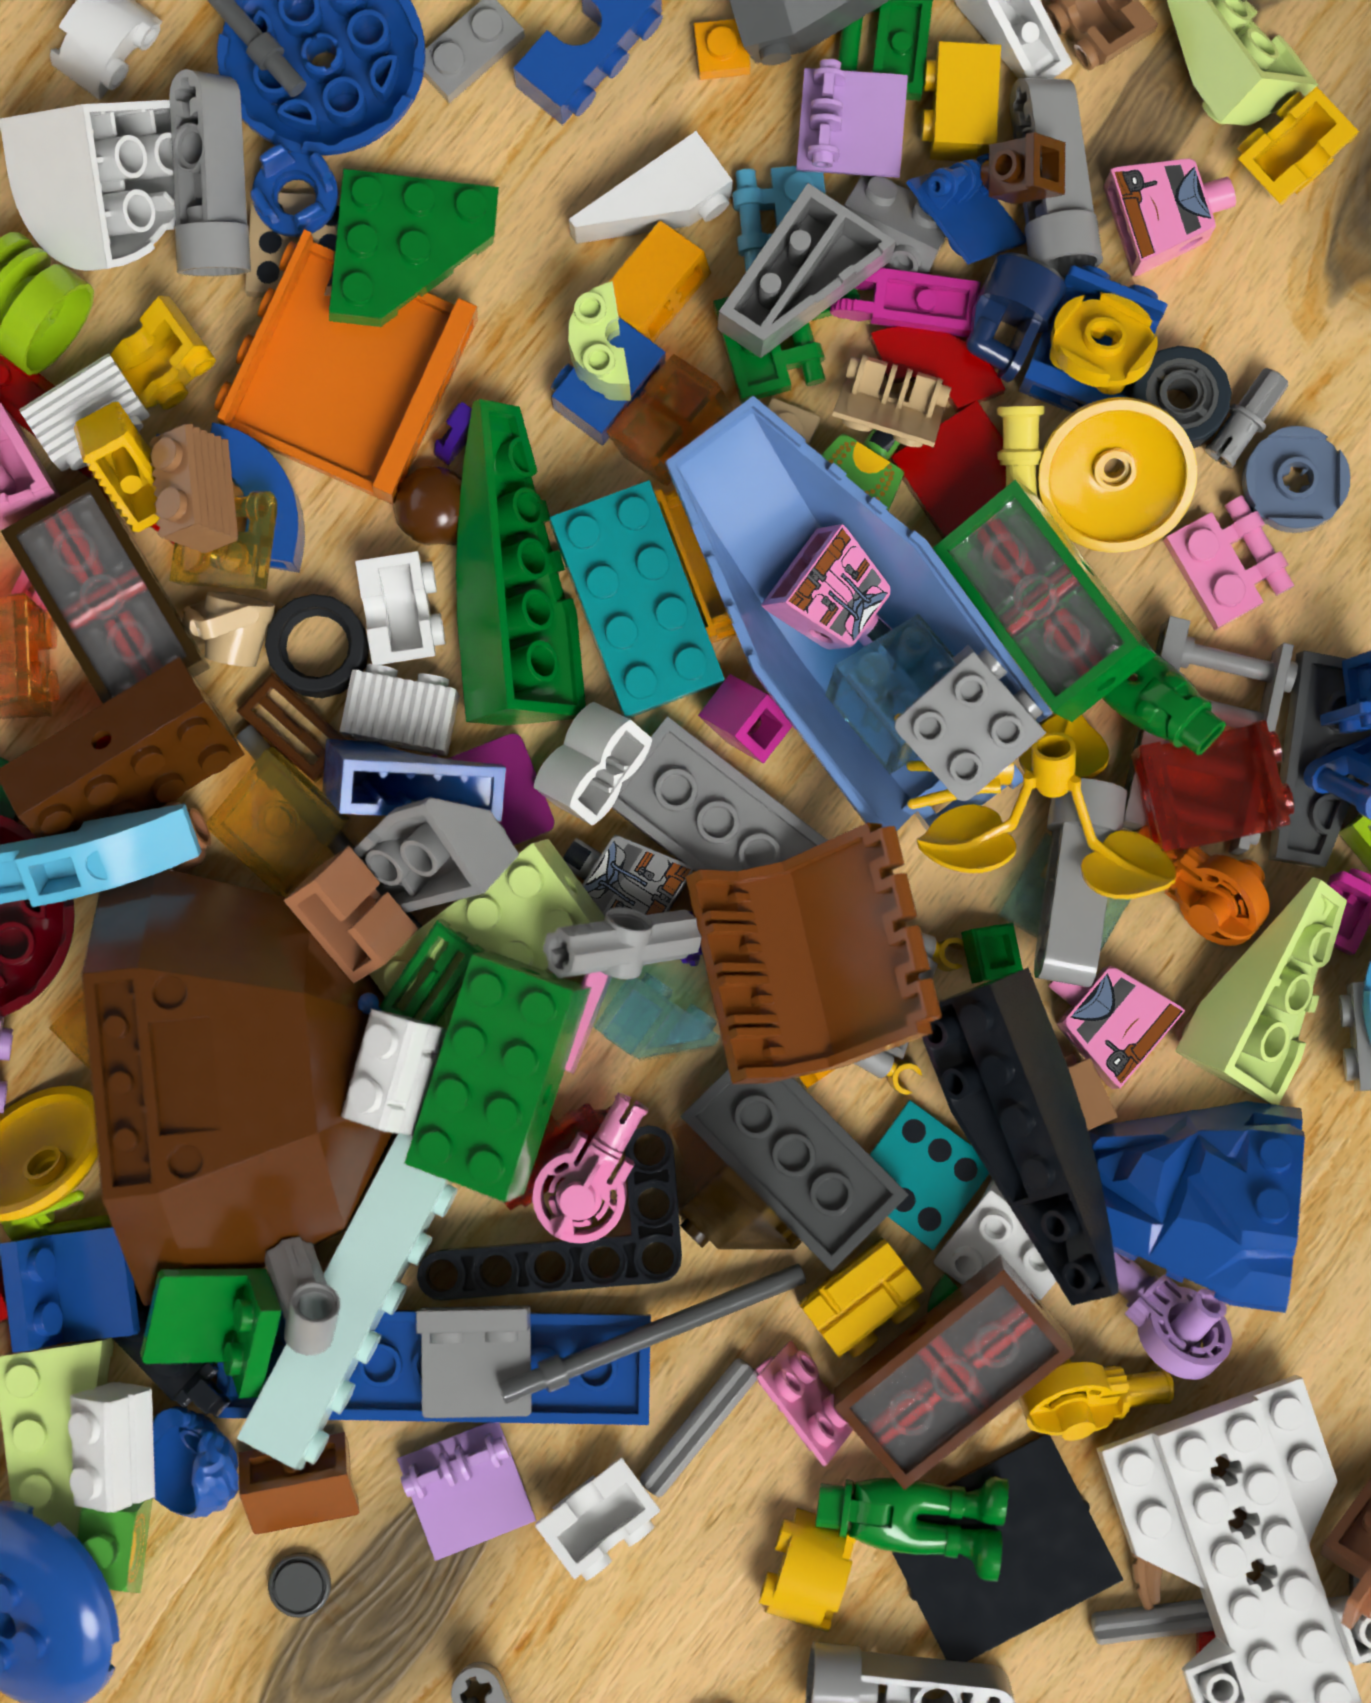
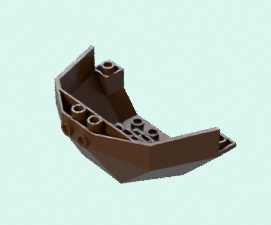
M169 869L100 892L82 971L102 1200L144 1306L151 1305L157 1275L161 1270L267 1269L265 1264L266 1252L279 1245L282 1240L301 1237L303 1241L312 1243L314 1247L347 1231L398 1133L378 1130L341 1117L370 1014H364L360 1011L358 1000L364 993H373L378 997L380 1006L385 998L371 976L367 975L353 984L283 901L287 897Z

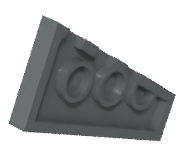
M1310 651L1296 653L1295 662H1298V669L1290 696L1269 860L1314 868L1326 867L1350 806L1349 802L1331 793H1318L1307 787L1304 782V772L1309 763L1371 736V730L1340 734L1339 724L1321 726L1320 715L1347 707L1342 661L1346 660V658ZM1350 774L1345 775L1354 781L1358 779Z

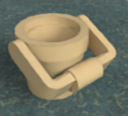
M231 591L207 592L205 600L188 605L182 609L184 613L182 623L193 635L205 640V658L233 666L255 667L268 624L273 619L275 605L259 598L240 595Z

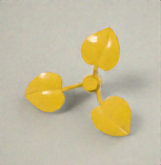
M1055 714L1041 725L1046 734L1019 756L1020 766L1025 772L1023 775V786L1012 813L1005 822L1002 823L1001 816L986 806L975 804L962 805L941 814L933 821L925 834L917 838L918 848L928 858L943 867L965 873L992 871L1009 862L1016 854V842L1008 833L1017 827L1032 789L1037 788L1040 794L1050 798L1061 797L1070 791L1087 844L1094 851L1084 857L1081 863L1082 877L1093 891L1108 898L1133 899L1165 890L1176 881V871L1172 861L1159 845L1146 836L1136 832L1120 830L1111 833L1103 843L1097 839L1082 795L1081 778L1091 779L1104 771L1109 762V749L1102 736L1085 720L1083 715H1080L1071 722Z

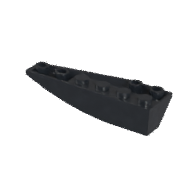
M1029 967L938 1001L942 1017L930 1022L932 1033L923 1036L922 1040L952 1115L1070 1304L1077 1305L1114 1296L1119 1293L1111 1229L1101 1178L1086 1120L1069 1068Z

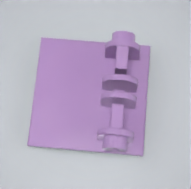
M835 59L821 60L820 68L818 69L804 68L796 171L900 178L908 75L841 70V62Z
M500 1423L479 1425L397 1458L403 1474L400 1477L406 1496H411L435 1561L536 1521Z

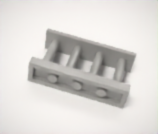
M1169 616L1160 627L1155 649L1156 654L1178 670H1180V667L1188 668L1189 664L1265 681L1263 698L1259 712L1208 700L1212 704L1211 712L1222 719L1226 726L1255 732L1248 762L1206 752L1197 755L1189 748H1177L1169 741L1154 736L1138 727L1124 787L1127 790L1123 828L1137 831L1145 826L1146 819L1153 821L1155 816L1232 834L1228 853L1240 855L1249 850L1250 844L1257 845L1262 833L1264 814L1257 813L1283 693L1291 692L1297 675L1298 662L1291 661L1294 645L1283 643L1272 652L1271 661L1196 644L1195 638L1187 636L1190 620ZM1169 765L1243 783L1237 813L1161 796V790L1153 788L1157 768L1164 770Z

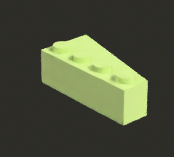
M112 1338L61 1344L32 1351L9 1352L0 1355V1415L11 1501L33 1506L34 1516L51 1527L60 1522L76 1538L82 1507L75 1506L74 1496L70 1487V1476L73 1472L72 1439L68 1432V1422L71 1418L70 1395L85 1390H94L95 1387L108 1384L110 1357L113 1356L114 1340Z

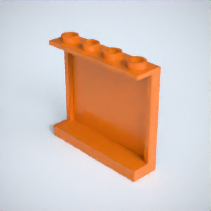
M304 229L298 243L290 241L283 253L279 270L283 271L284 274L277 289L268 288L258 309V317L262 318V321L255 336L248 334L244 338L236 357V363L241 365L233 384L226 381L221 387L214 410L219 412L217 419L220 424L243 432L266 449L394 505L399 484L406 479L478 321L477 306L460 298L457 299L455 304H452L430 293H426L422 297L418 295L399 309L397 316L382 327L329 321L331 296L324 294L333 272L335 251L315 243L312 233Z

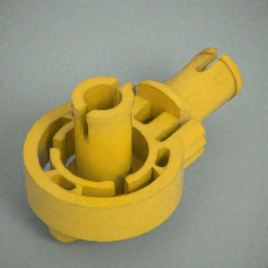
M1069 1358L1021 1396L1019 1401L1027 1425L1031 1430L1042 1434L1061 1435L1064 1440L1075 1441L1089 1436L1094 1431L1107 1428L1113 1419H1123L1130 1407L1170 1404L1171 1400L1174 1399V1383L1171 1374L1164 1369L1125 1374L1121 1366L1110 1365L1103 1368L1101 1365L1092 1362L1072 1363L1071 1358Z

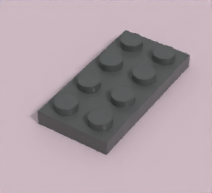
M728 1069L680 1116L831 1271L909 1196L794 1078L772 1083L732 1084Z

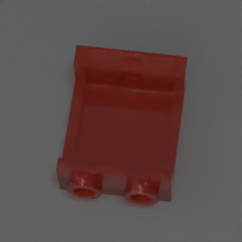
M1266 720L1253 722L1249 726L1223 731L1201 755L1195 754L1185 745L1177 748L1171 743L1161 744V741L1141 745L1131 752L1150 838L1166 854L1273 832L1290 825L1289 815H1293L1295 810L1294 799L1287 783L1281 784L1277 763L1282 761L1281 745L1275 731L1269 732Z

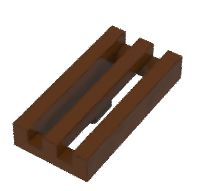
M271 673L236 711L316 783L324 772L325 749L271 701L267 695L275 689L328 739H346L277 676ZM259 704L319 758L313 766L253 712Z

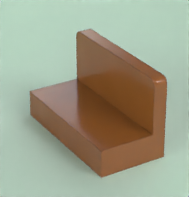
M345 1432L330 1434L316 1463L312 1464L306 1461L302 1470L294 1469L258 1449L239 1452V1496L254 1534L279 1531L359 1514V1502L351 1480L350 1451Z

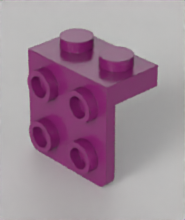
M508 734L447 758L459 761L502 764L506 767L502 821H498V823L504 828L513 846L548 833L554 828L555 821L546 797L534 789L537 775L524 742L518 734Z

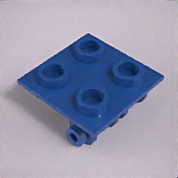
M989 153L980 155L976 160L967 159L950 167L936 169L934 172L909 179L906 182L917 197L921 209L933 218L948 238L950 247L964 259L967 265L1026 244L1024 233L997 199L989 197V190L982 183L981 166L985 160L989 159Z

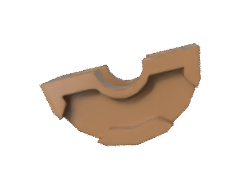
M1050 0L1051 4L1044 7L1057 34L1066 33L1073 43L1074 53L1079 63L1088 71L1098 65H1104L1155 32L1158 26L1156 20L1139 0Z

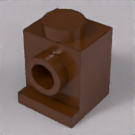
M1032 132L1025 134L1024 138L990 144L989 159L985 160L981 166V180L985 188L989 190V197L1011 204H1019L1065 195L1066 142ZM1040 158H1042V177H1040Z

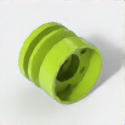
M9 232L0 237V354L27 375L38 374L51 366L77 337L93 305L94 290L88 282L63 264L50 266L51 258L40 247L34 248L31 241L20 232Z

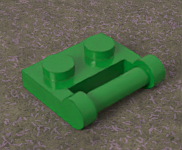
M889 0L873 10L879 12L872 72L908 75L906 100H921L933 0ZM863 17L841 30L838 61L841 62V70L857 71Z

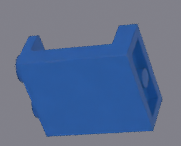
M1071 265L1064 280L1067 287L1065 295L1049 330L1042 333L1019 392L1073 413L1077 409L1098 400L1129 397L1131 384L1125 385L1124 390L1118 394H1104L1096 387L1073 379L1062 369L1052 364L1049 356L1051 350L1050 336L1055 318L1064 304L1084 295L1083 301L1090 299L1099 300L1101 293H1113L1132 300L1141 306L1152 320L1150 328L1154 334L1168 304L1158 300V295L1149 288L1140 285L1126 287L1111 281L1109 274L1097 267L1083 265L1079 268ZM1106 335L1100 340L1092 337L1097 343L1105 346H1111L1113 340Z

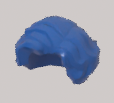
M177 1406L157 1413L153 1419L154 1499L171 1512L191 1518L207 1517L212 1512L224 1510L229 1500L233 1499L239 1490L238 1458L230 1440L223 1435L212 1419L205 1414L196 1413L187 1408Z

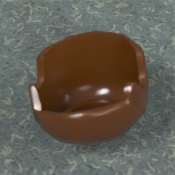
M424 467L415 470L399 484L393 505L397 525L412 540L423 545H456L462 478L454 471L443 467Z

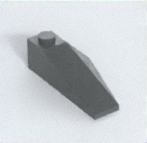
M889 0L729 1L743 46L754 62L764 65H779L789 61L791 55L806 52Z

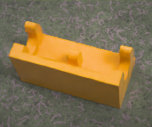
M660 220L610 280L613 281L618 316L654 343L711 274L704 251Z

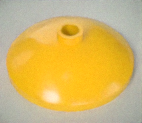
M1130 397L1098 400L1071 413L1050 435L1044 446L1038 467V488L1042 503L1067 537L1085 548L1108 553L1137 550L1164 537L1185 515L1193 499L1197 484L1196 455L1183 427L1173 416L1159 406ZM1112 458L1120 459L1122 466L1118 471L1111 473L1104 470V465L1108 460Z
M75 1086L51 1087L28 1095L8 1107L4 1114L0 1113V1221L23 1219L43 1212L69 1195L89 1174L98 1159L93 1095L89 1091Z

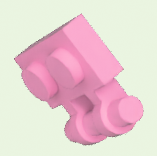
M1243 495L1225 505L1227 512L1234 524L1222 530L1211 512L1168 535L1163 540L1214 631L1259 607L1264 602L1254 586L1259 582L1267 579L1276 596L1295 586L1285 570L1289 565L1281 551L1277 553L1274 551L1262 530V527L1265 525L1258 511H1251ZM1241 539H1244L1257 562L1255 566L1245 570L1231 546Z

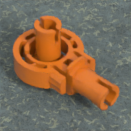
M1145 825L1138 832V834L1146 836L1159 845L1172 861L1176 871V881L1169 888L1165 889L1164 893L1179 904L1180 911L1185 920L1202 937L1219 945L1236 946L1246 942L1266 922L1270 903L1267 891L1263 885L1265 875L1257 863L1248 859L1238 861L1232 857L1220 854L1210 856L1196 845L1184 852L1164 839L1149 825ZM1239 906H1240V908H1241V915L1238 914V913H1239V909H1238Z

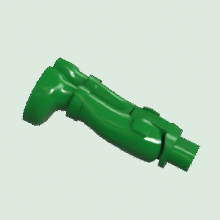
M1158 654L1133 673L1137 681L1127 678L1102 698L1113 710L1135 726L1169 741L1177 748L1185 745L1197 755H1201L1223 732L1226 725L1222 719L1211 712V702L1201 697L1187 677Z
M891 1477L874 1478L855 1483L853 1480L846 1479L845 1486L821 1483L816 1527L840 1530L839 1537L845 1538L850 1530L849 1537L868 1546L891 1552L912 1555H944V1557L955 1559L958 1558V1554H961L973 1562L974 1569L979 1578L984 1581L997 1582L1002 1557L1001 1530L984 1528L964 1529L960 1525H941L924 1522L916 1517L920 1514L948 1516V1518L953 1519L967 1517L979 1520L985 1524L1003 1526L1007 1512L1009 1482L1006 1478L992 1477L986 1480L981 1488L965 1492V1487L951 1485V1487L922 1480H916L904 1490L895 1478Z

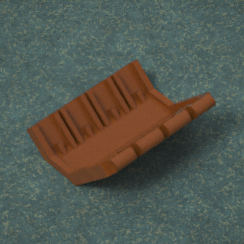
M865 823L782 862L740 871L700 869L686 876L694 916L697 918L698 931L702 936V956L707 970L714 1009L718 1019L732 1084L772 1083L842 1068L932 1033L930 1022L940 1019L942 1015L933 979L919 980L918 976L930 970L920 926L906 927V922L916 918L917 912L907 873H893L894 869L905 864L895 826L882 828L880 823Z

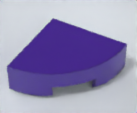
M463 402L461 404L458 403L446 422L451 427L441 440H436L434 446V455L448 466L467 443L472 409Z

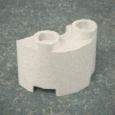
M77 0L59 25V28L67 34L59 49H51V64L100 100L108 89H116L125 79L129 69L128 64L124 62L127 56L134 49L146 50L155 42L160 32V24L163 21L135 0Z
M418 551L355 561L366 617V630L372 666L435 656V646L445 644V634L441 613L431 615L428 594L437 592L432 561L422 563Z
M620 1458L611 1463L597 1477L593 1475L553 1507L551 1513L536 1522L535 1527L575 1580L578 1576L582 1575L587 1581L612 1562L607 1552L617 1543L624 1539L630 1547L651 1532L655 1526L650 1519L661 1510L625 1461Z

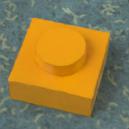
M735 19L694 23L699 80L750 75L749 53L743 46Z

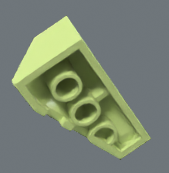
M1167 0L1193 86L1204 100L1202 103L1203 109L1217 123L1250 126L1278 111L1297 92L1300 91L1306 96L1318 86V83L1294 50L1280 35H1277L1271 41L1252 21L1258 11L1247 0L1244 2L1241 0Z
M1312 877L1199 1003L1191 1021L1187 1023L1183 1030L1182 1038L1175 1052L1201 1069L1268 1104L1279 1105L1302 1060L1306 1043L1298 1040L1306 1012L1315 1013L1320 996L1313 993L1314 982L1318 968L1325 966L1330 961L1347 900L1321 879Z

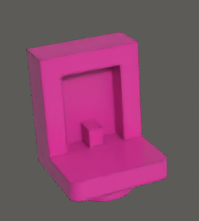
M1351 868L1349 873L1340 871L1330 875L1326 883L1347 900L1334 948L1348 955L1356 953L1371 923V875Z

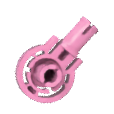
M618 1092L614 1103L580 1161H576V1158L588 1135L579 1131L568 1149L553 1155L541 1168L533 1188V1206L542 1226L556 1238L571 1243L592 1242L608 1234L620 1220L626 1202L625 1180L635 1165L634 1161L625 1157L615 1177L612 1180L609 1177L618 1164L640 1121L648 1112V1108L639 1101H635L627 1117L622 1119L631 1097ZM562 1163H568V1165L562 1167L561 1169L557 1168V1166ZM548 1175L554 1176L548 1193H554L557 1188V1182L562 1177L565 1178L559 1184L556 1196H550L549 1205L554 1213L552 1215L547 1210L543 1198L544 1181ZM611 1190L617 1192L616 1200L611 1198ZM603 1199L605 1202L603 1206L600 1208ZM609 1206L613 1210L609 1218L600 1225L589 1229H576V1227L591 1225L594 1214H596L595 1217L599 1221Z

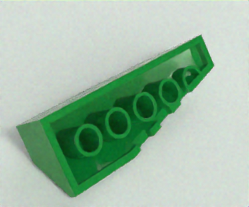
M483 399L474 401L472 405L463 463L457 533V624L466 722L509 726L575 719L579 712L586 707L578 616L573 598L565 599L558 572L564 571L565 568L560 550L552 551L545 522L550 521V514L546 500H541L533 484L532 476L538 471L521 409L519 406Z

